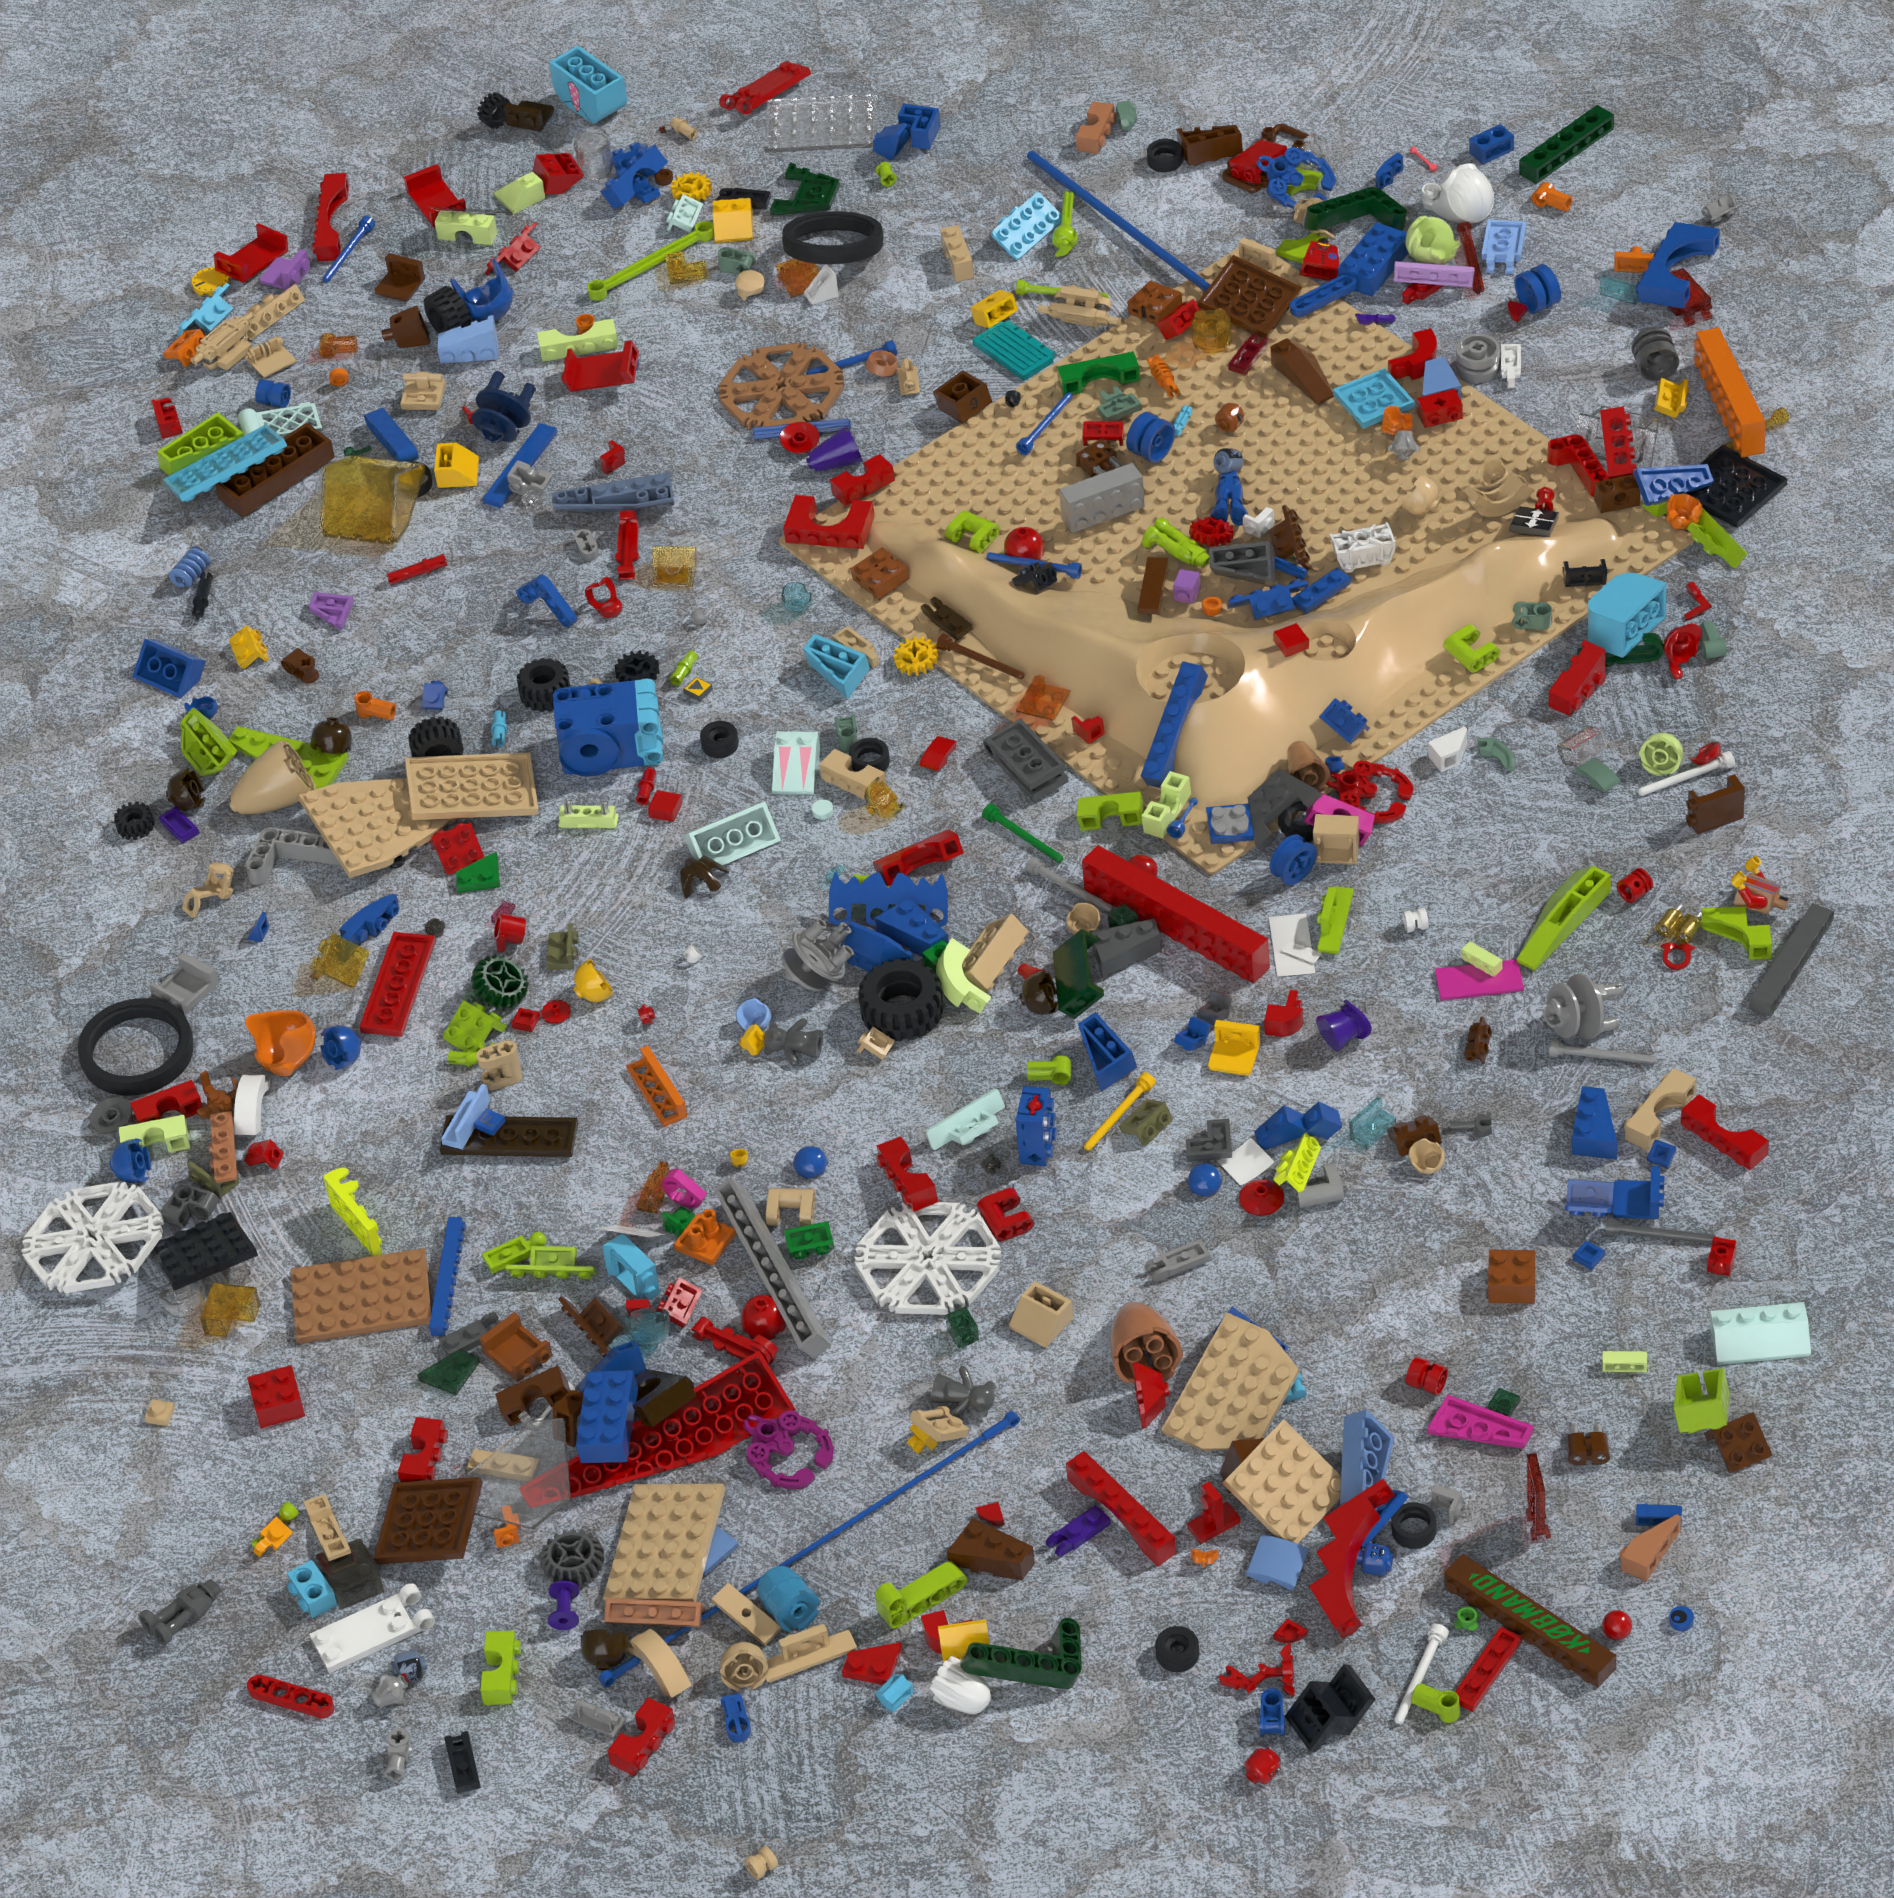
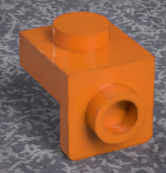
M511 1506L502 1508L506 1527L493 1530L497 1547L510 1546L520 1542L517 1529L521 1528L518 1514L513 1515Z

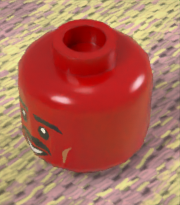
M1268 1747L1265 1749L1257 1748L1244 1762V1767L1247 1771L1245 1776L1253 1784L1257 1782L1268 1784L1280 1772L1279 1762L1281 1759Z

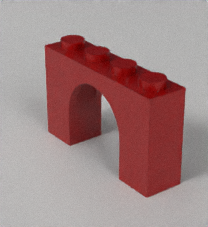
M794 496L783 527L786 543L864 549L875 517L873 501L853 500L849 513L843 521L835 525L822 526L813 522L817 513L815 497Z

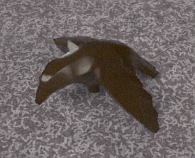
M705 855L699 860L687 858L685 860V867L680 871L681 886L685 899L690 896L692 883L696 878H699L700 881L704 880L710 891L717 892L721 887V882L712 874L711 869L716 868L725 873H729V870Z

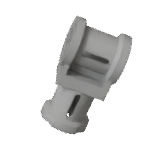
M395 1728L387 1736L389 1759L383 1775L390 1780L400 1781L405 1778L404 1766L408 1763V1757L412 1753V1745L409 1742L407 1730Z

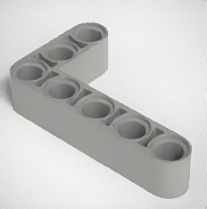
M273 827L265 828L260 832L246 861L249 882L253 885H260L267 881L278 857L340 865L321 834Z

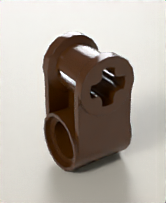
M299 648L294 649L281 660V665L287 673L294 675L305 683H313L319 678V673L314 667V658Z

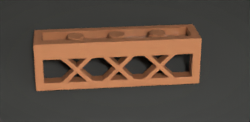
M606 1598L604 1622L606 1624L700 1628L701 1615L705 1613V1607L701 1602Z

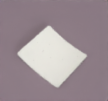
M1252 1138L1233 1151L1232 1158H1224L1217 1161L1239 1185L1251 1181L1274 1163L1270 1156Z

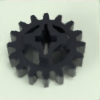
M641 650L636 654L630 651L629 656L623 654V659H617L618 664H615V675L619 682L642 679L657 680V674H660L658 660L655 659V655L649 656L648 651L644 654L641 653Z

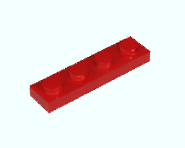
M1503 1627L1498 1629L1455 1691L1459 1696L1461 1707L1474 1712L1522 1643V1636Z

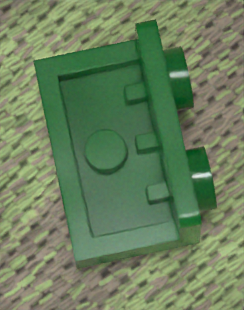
M829 1221L784 1230L789 1258L795 1257L796 1260L807 1258L808 1254L817 1253V1255H824L834 1249Z

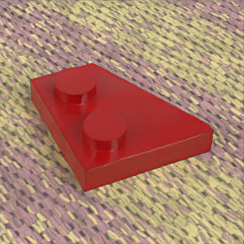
M897 1642L849 1652L842 1669V1676L883 1685L894 1673L902 1651V1644Z

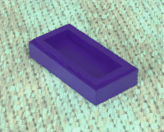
M177 807L158 817L160 823L181 844L200 834L198 828Z

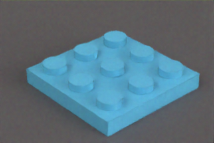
M1385 368L1333 389V396L1363 429L1381 422L1384 410L1388 406H1398L1401 413L1415 408V401Z

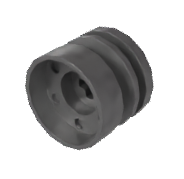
M1659 327L1647 328L1634 337L1631 343V351L1643 378L1659 381L1661 378L1666 379L1676 372L1679 366V356L1674 347L1672 337L1667 330Z

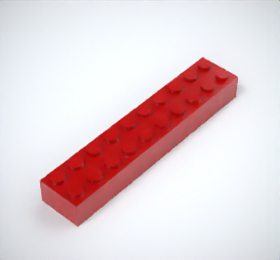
M1099 845L1082 859L1084 890L1115 906L1123 913L1133 916L1139 922L1155 918L1159 932L1253 984L1270 969L1269 941L1265 936Z

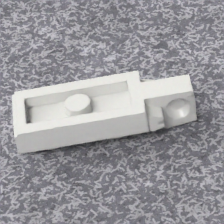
M1501 344L1502 378H1507V388H1515V378H1520L1521 344Z

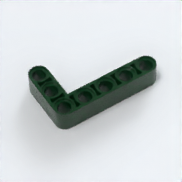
M1369 187L1308 206L1304 227L1311 231H1317L1370 214L1383 225L1402 231L1405 226L1407 210L1381 189Z
M1063 1618L1052 1636V1654L978 1642L971 1643L961 1659V1668L966 1673L1059 1689H1070L1074 1686L1082 1670L1080 1626L1072 1618Z

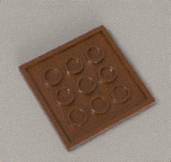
M1233 255L1200 298L1198 306L1262 338H1268L1289 310L1290 302L1300 295L1302 287Z
M469 1477L394 1483L373 1558L376 1564L463 1559L483 1484L481 1478Z

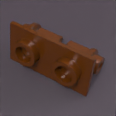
M1483 1016L1480 1017L1479 1023H1473L1469 1028L1467 1039L1469 1043L1466 1044L1464 1056L1467 1061L1480 1059L1481 1063L1485 1064L1486 1055L1489 1052L1488 1045L1492 1037V1029L1490 1025H1487Z

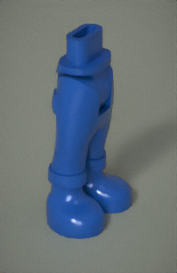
M1236 471L1222 473L1219 476V482L1216 487V506L1211 511L1210 517H1215V520L1223 519V522H1227L1228 499H1231V520L1235 525L1241 526L1243 525V516L1245 514L1248 515V512L1242 503L1243 489L1240 477Z

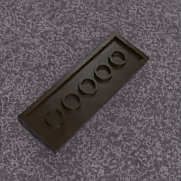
M446 1115L442 1136L455 1115ZM505 1116V1123L494 1136L475 1128L463 1150L443 1145L442 1140L440 1144L441 1155L572 1157L578 1120L571 1117Z

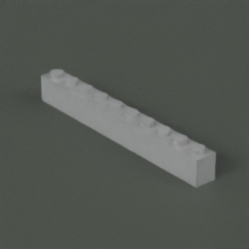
M730 1177L714 1191L797 1345L802 1351L815 1359L832 1344L746 1187Z

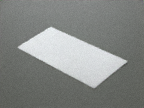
M1307 914L1269 917L1277 977L1315 973L1313 963L1281 951L1289 940L1311 948Z

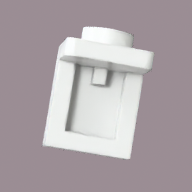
M1268 507L1256 518L1247 514L1243 516V530L1259 539L1275 523L1274 510Z

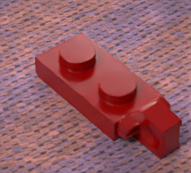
M1412 283L1402 292V302L1408 305L1416 299L1424 300L1445 285Z

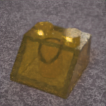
M653 546L652 587H693L696 573L697 547Z

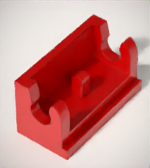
M171 398L151 400L162 439L183 434L175 405L164 407V404L172 402Z
M1084 421L1083 445L1088 446V440L1104 439L1119 440V446H1124V422Z

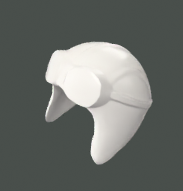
M1463 164L1448 171L1440 182L1442 188L1440 196L1432 204L1433 213L1441 218L1459 224H1474L1483 221L1490 214L1494 205V193L1489 180L1477 169L1475 164Z

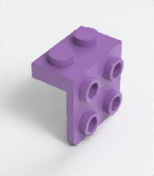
M300 249L292 260L281 257L276 258L260 277V282L287 290L293 284L297 285L310 270L307 251Z

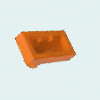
M1633 246L1630 252L1615 251L1614 272L1643 273L1647 271L1650 260L1654 259V254L1642 253V249L1638 246Z

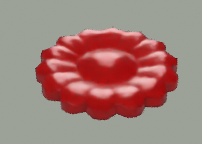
M562 1000L547 1002L543 1006V1010H541L542 1018L545 1019V1022H550L551 1024L565 1022L571 1013L570 1005Z

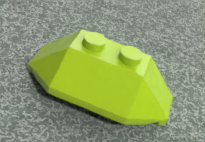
M193 707L180 722V729H182L181 752L201 777L220 772L236 754V748L222 731L196 708Z

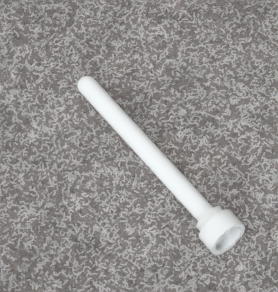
M1730 751L1721 753L1715 761L1638 789V794L1644 796L1718 768H1725L1726 770L1735 767L1734 757Z
M1432 1624L1427 1633L1429 1643L1394 1718L1397 1724L1404 1722L1412 1704L1411 1697L1414 1688L1422 1682L1437 1647L1444 1643L1448 1637L1449 1631L1443 1625Z

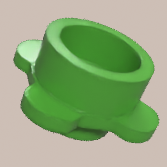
M1463 1607L1457 1610L1458 1618L1454 1622V1626L1457 1629L1464 1628L1470 1631L1478 1629L1477 1620L1481 1617L1478 1611L1471 1607Z

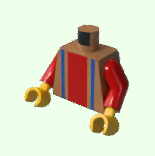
M1755 855L1748 859L1745 863V868L1749 872H1753V874L1749 873L1746 877L1741 871H1737L1732 877L1731 882L1733 886L1738 888L1733 905L1739 907L1746 906V909L1764 914H1769L1774 907L1785 911L1789 898L1779 895L1781 886L1766 880L1762 871L1759 872L1757 868L1761 865V860L1758 856Z

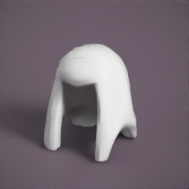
M950 1656L948 1661L945 1660L943 1666H940L937 1676L933 1678L932 1685L930 1686L931 1691L935 1694L933 1700L942 1706L968 1714L980 1713L987 1708L991 1699L988 1683L982 1676L968 1674L963 1671L960 1665L961 1660Z

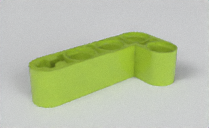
M947 1561L900 1590H897L890 1582L882 1584L875 1592L876 1608L888 1625L896 1629L962 1590L966 1586L968 1579L953 1561Z

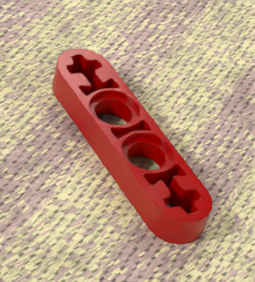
M254 1675L247 1682L249 1695L263 1702L317 1718H328L335 1709L331 1696L322 1692L264 1675ZM282 1689L286 1691L282 1697L274 1696L277 1690ZM299 1696L308 1697L304 1703L295 1702Z

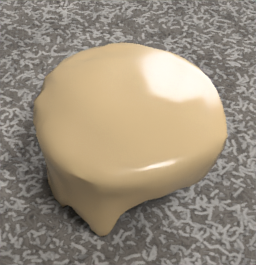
M746 270L738 274L735 279L737 294L743 301H746L748 296L760 294L763 291L765 282L763 275L754 270Z

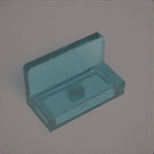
M1606 275L1600 277V295L1633 305L1639 302L1636 284Z
M1376 1097L1349 1122L1350 1140L1366 1150L1385 1135L1387 1129L1392 1128L1396 1124V1118L1382 1109V1098Z

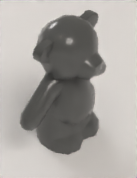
M804 1018L798 1020L787 1032L778 1028L776 1023H770L763 1039L765 1045L764 1053L770 1055L774 1051L784 1049L790 1064L795 1066L798 1064V1060L794 1051L812 1057L820 1056L823 1045L822 1030L800 1031L807 1024V1020Z
M965 1366L959 1368L963 1384L941 1374L936 1376L931 1393L933 1403H958L950 1411V1414L954 1417H958L969 1405L977 1409L980 1416L987 1417L988 1410L993 1406L995 1399L993 1391L995 1385L992 1381H988L984 1385L974 1386L968 1369Z

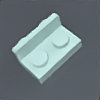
M684 194L680 201L676 199L671 209L674 213L670 212L666 220L669 223L666 230L670 231L672 226L675 225L690 233L703 203Z

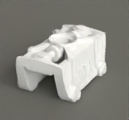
M1388 522L1383 525L1376 526L1372 524L1368 528L1353 531L1343 530L1342 533L1329 534L1337 560L1345 573H1351L1357 568L1377 564L1386 566L1391 563L1396 544Z

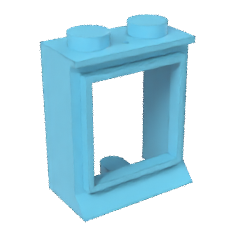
M624 1233L602 1246L608 1275H614L637 1299L652 1300L660 1294L655 1264Z

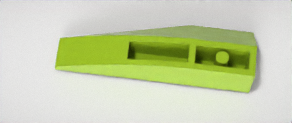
M1595 866L1575 871L1550 896L1523 946L1517 962L1536 971L1611 893V874Z

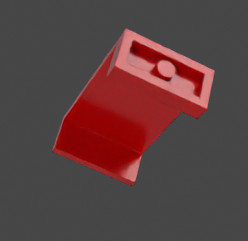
M438 164L403 177L406 192L433 228L436 227L435 220L440 211L430 207L466 208L464 198L458 200L443 181Z
M258 223L256 224L257 238L231 256L219 251L213 254L215 271L244 283L273 263L276 258L289 251L287 235Z
M632 340L624 342L622 352L577 358L572 349H567V355L564 358V373L561 376L562 382L570 392L634 383L639 350Z

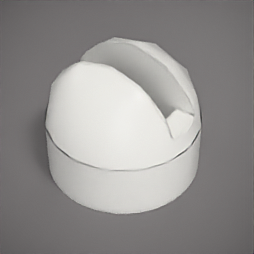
M692 944L684 951V958L689 963H696L703 957L701 952Z

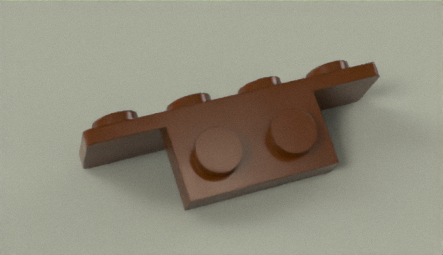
M1284 505L1282 509L1285 520L1269 529L1275 556L1284 560L1295 553L1296 560L1308 571L1311 569L1309 564L1310 556L1305 550L1307 545L1301 536L1303 531L1297 521L1299 519L1298 514L1294 509L1290 510L1287 505Z
M561 1296L558 1300L563 1305L561 1307L563 1312L569 1317L573 1316L575 1318L573 1323L576 1327L588 1333L585 1337L593 1345L597 1344L600 1347L597 1351L605 1357L611 1350L609 1344L624 1328L597 1298H594L580 1313L570 1301Z

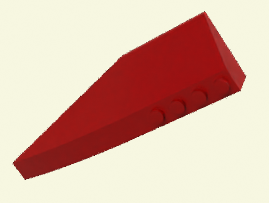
M759 1350L695 1387L693 1390L697 1395L655 1426L643 1425L640 1420L633 1423L627 1462L581 1463L578 1455L524 1486L519 1491L530 1509L534 1510L720 1455L752 1436L745 1430L743 1421L748 1420L749 1415L759 1416L762 1419H776L785 1411H795L796 1409ZM748 1420L750 1427L758 1425L757 1421Z

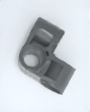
M189 1184L179 1185L161 1210L163 1222L183 1228L186 1226L191 1215L207 1220L219 1203V1198L208 1190H202Z

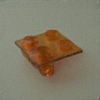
M794 258L775 265L778 271L777 278L779 281H783L791 298L804 294V291L820 272L816 264L799 261Z
M1037 675L1033 678L1028 690H1026L1016 712L1054 721L1071 691L1045 684L1044 676Z

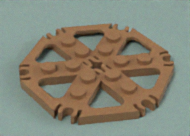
M801 343L760 347L756 348V350H751V357L743 354V359L741 357L738 358L719 385L720 404L744 428L747 425L748 430L752 426L765 427L794 422H812L811 419L821 421L820 416L823 419L844 391L843 371L819 348L816 350L815 346H812L811 349L807 350L806 343L802 345ZM793 353L781 371L766 358L768 354ZM817 359L829 369L825 373L804 375L811 363ZM742 368H745L759 381L734 383L733 379ZM830 391L820 404H813L804 395ZM759 400L754 409L748 413L743 412L735 404L736 402ZM782 404L795 415L794 418L772 420Z

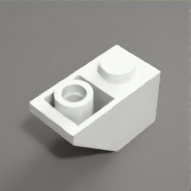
M1460 728L1428 742V757L1440 772L1460 765L1467 746V728Z

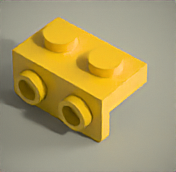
M1661 378L1657 386L1654 410L1676 419L1680 412L1683 413L1687 406L1685 399L1689 393V388H1687L1688 380L1684 378L1682 383L1677 385Z
M247 625L229 639L237 663L243 669L248 667L258 657L265 662L269 660L268 649L261 640L263 638L261 633Z

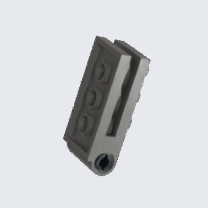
M1022 719L1016 720L983 739V745L988 754L1033 802L1069 782L1068 776L1064 773L1066 771L1065 764Z

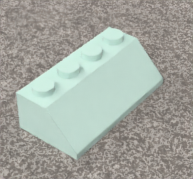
M765 801L683 835L694 859L699 860L705 855L721 865L781 841Z
M1804 1302L1716 1310L1710 1313V1332L1717 1365L1811 1356L1809 1325Z

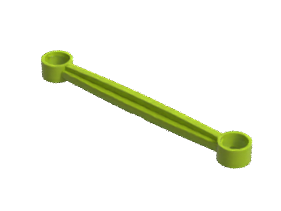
M701 221L695 225V231L645 256L606 280H593L587 285L589 298L594 301L603 300L607 297L608 290L656 266L695 242L712 240L715 237L713 223Z

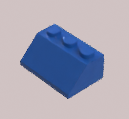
M144 639L132 677L182 698L200 680L206 661L159 640Z

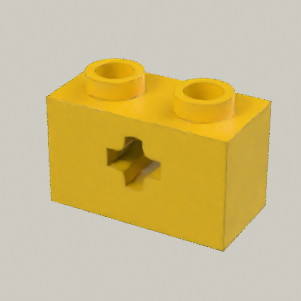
M999 289L971 306L970 310L975 325L989 329L1017 312L1018 308L1013 293Z

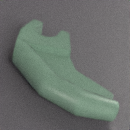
M1495 738L1477 739L1480 755L1498 758L1504 769H1508V771L1514 770L1516 759L1512 750Z

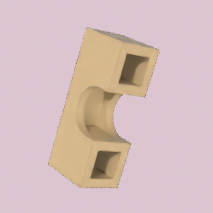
M959 225L940 229L942 248L946 258L950 260L951 272L955 282L974 278L973 261Z
M833 749L819 764L821 779L871 803L887 787L885 772L870 765H867L861 771L853 772L851 756L836 749Z

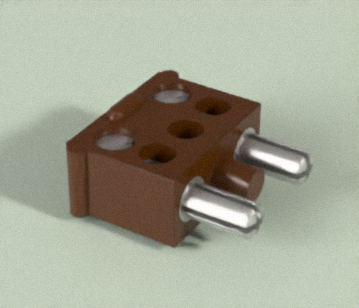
M1099 439L1076 453V467H1080L1091 477L1096 474L1105 473L1103 470L1110 471L1112 469L1111 465L1115 468L1123 466L1116 459V451L1105 443L1104 439Z

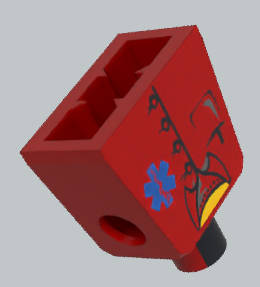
M1319 238L1317 242L1311 241L1302 263L1300 275L1327 281L1337 278L1340 265L1338 247L1330 245L1326 238Z

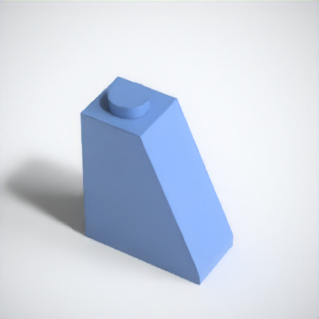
M1445 357L1425 361L1422 397L1455 389L1461 400V384Z

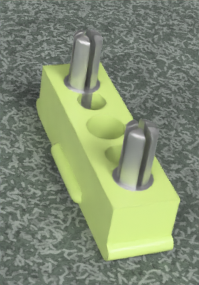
M565 799L564 805L560 807L558 826L561 828L617 827L619 815L616 814L615 806H608L605 799L604 802L603 800L600 801V806L571 805L570 799L568 801Z

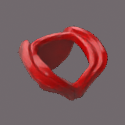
M604 577L599 583L596 582L586 587L585 597L588 603L604 618H615L621 613L622 603L617 598L614 583L609 577ZM606 584L610 591V599L604 603H599L594 598L592 588Z

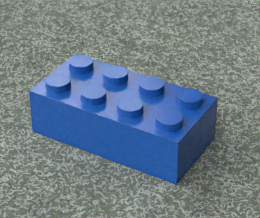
M1376 222L1339 265L1338 277L1343 274L1355 276L1357 287L1354 291L1373 297L1394 272L1395 261L1402 262L1409 254L1405 244L1407 232Z
M633 1370L587 1372L576 1448L581 1463L628 1461L635 1413L632 1405L636 1403L638 1385Z

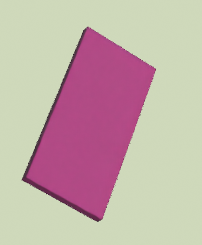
M1517 959L1502 961V970L1494 977L1472 964L1435 969L1441 1001L1524 991Z

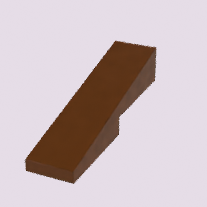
M1147 557L1138 604V614H1159L1163 600V588L1168 574V558Z

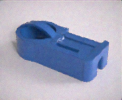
M737 1693L722 1697L720 1701L726 1717L727 1736L734 1742L747 1740L751 1735V1726L747 1718L742 1695ZM740 1724L747 1727L745 1731L742 1732ZM736 1726L737 1733L731 1732L730 1729Z

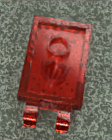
M1684 268L1670 272L1677 278L1690 281V299L1684 308L1667 306L1675 316L1682 315L1688 327L1695 324L1692 316L1697 311L1701 312L1705 321L1712 319L1713 315L1709 311L1712 309L1711 297Z
M1536 1453L1527 1454L1528 1508L1526 1509L1527 1522L1532 1521L1530 1529L1532 1541L1537 1540V1536L1545 1535L1546 1539L1551 1538L1549 1526L1545 1524V1487Z

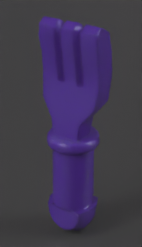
M1355 314L1359 324L1369 325L1373 322L1377 324H1391L1396 320L1392 314Z

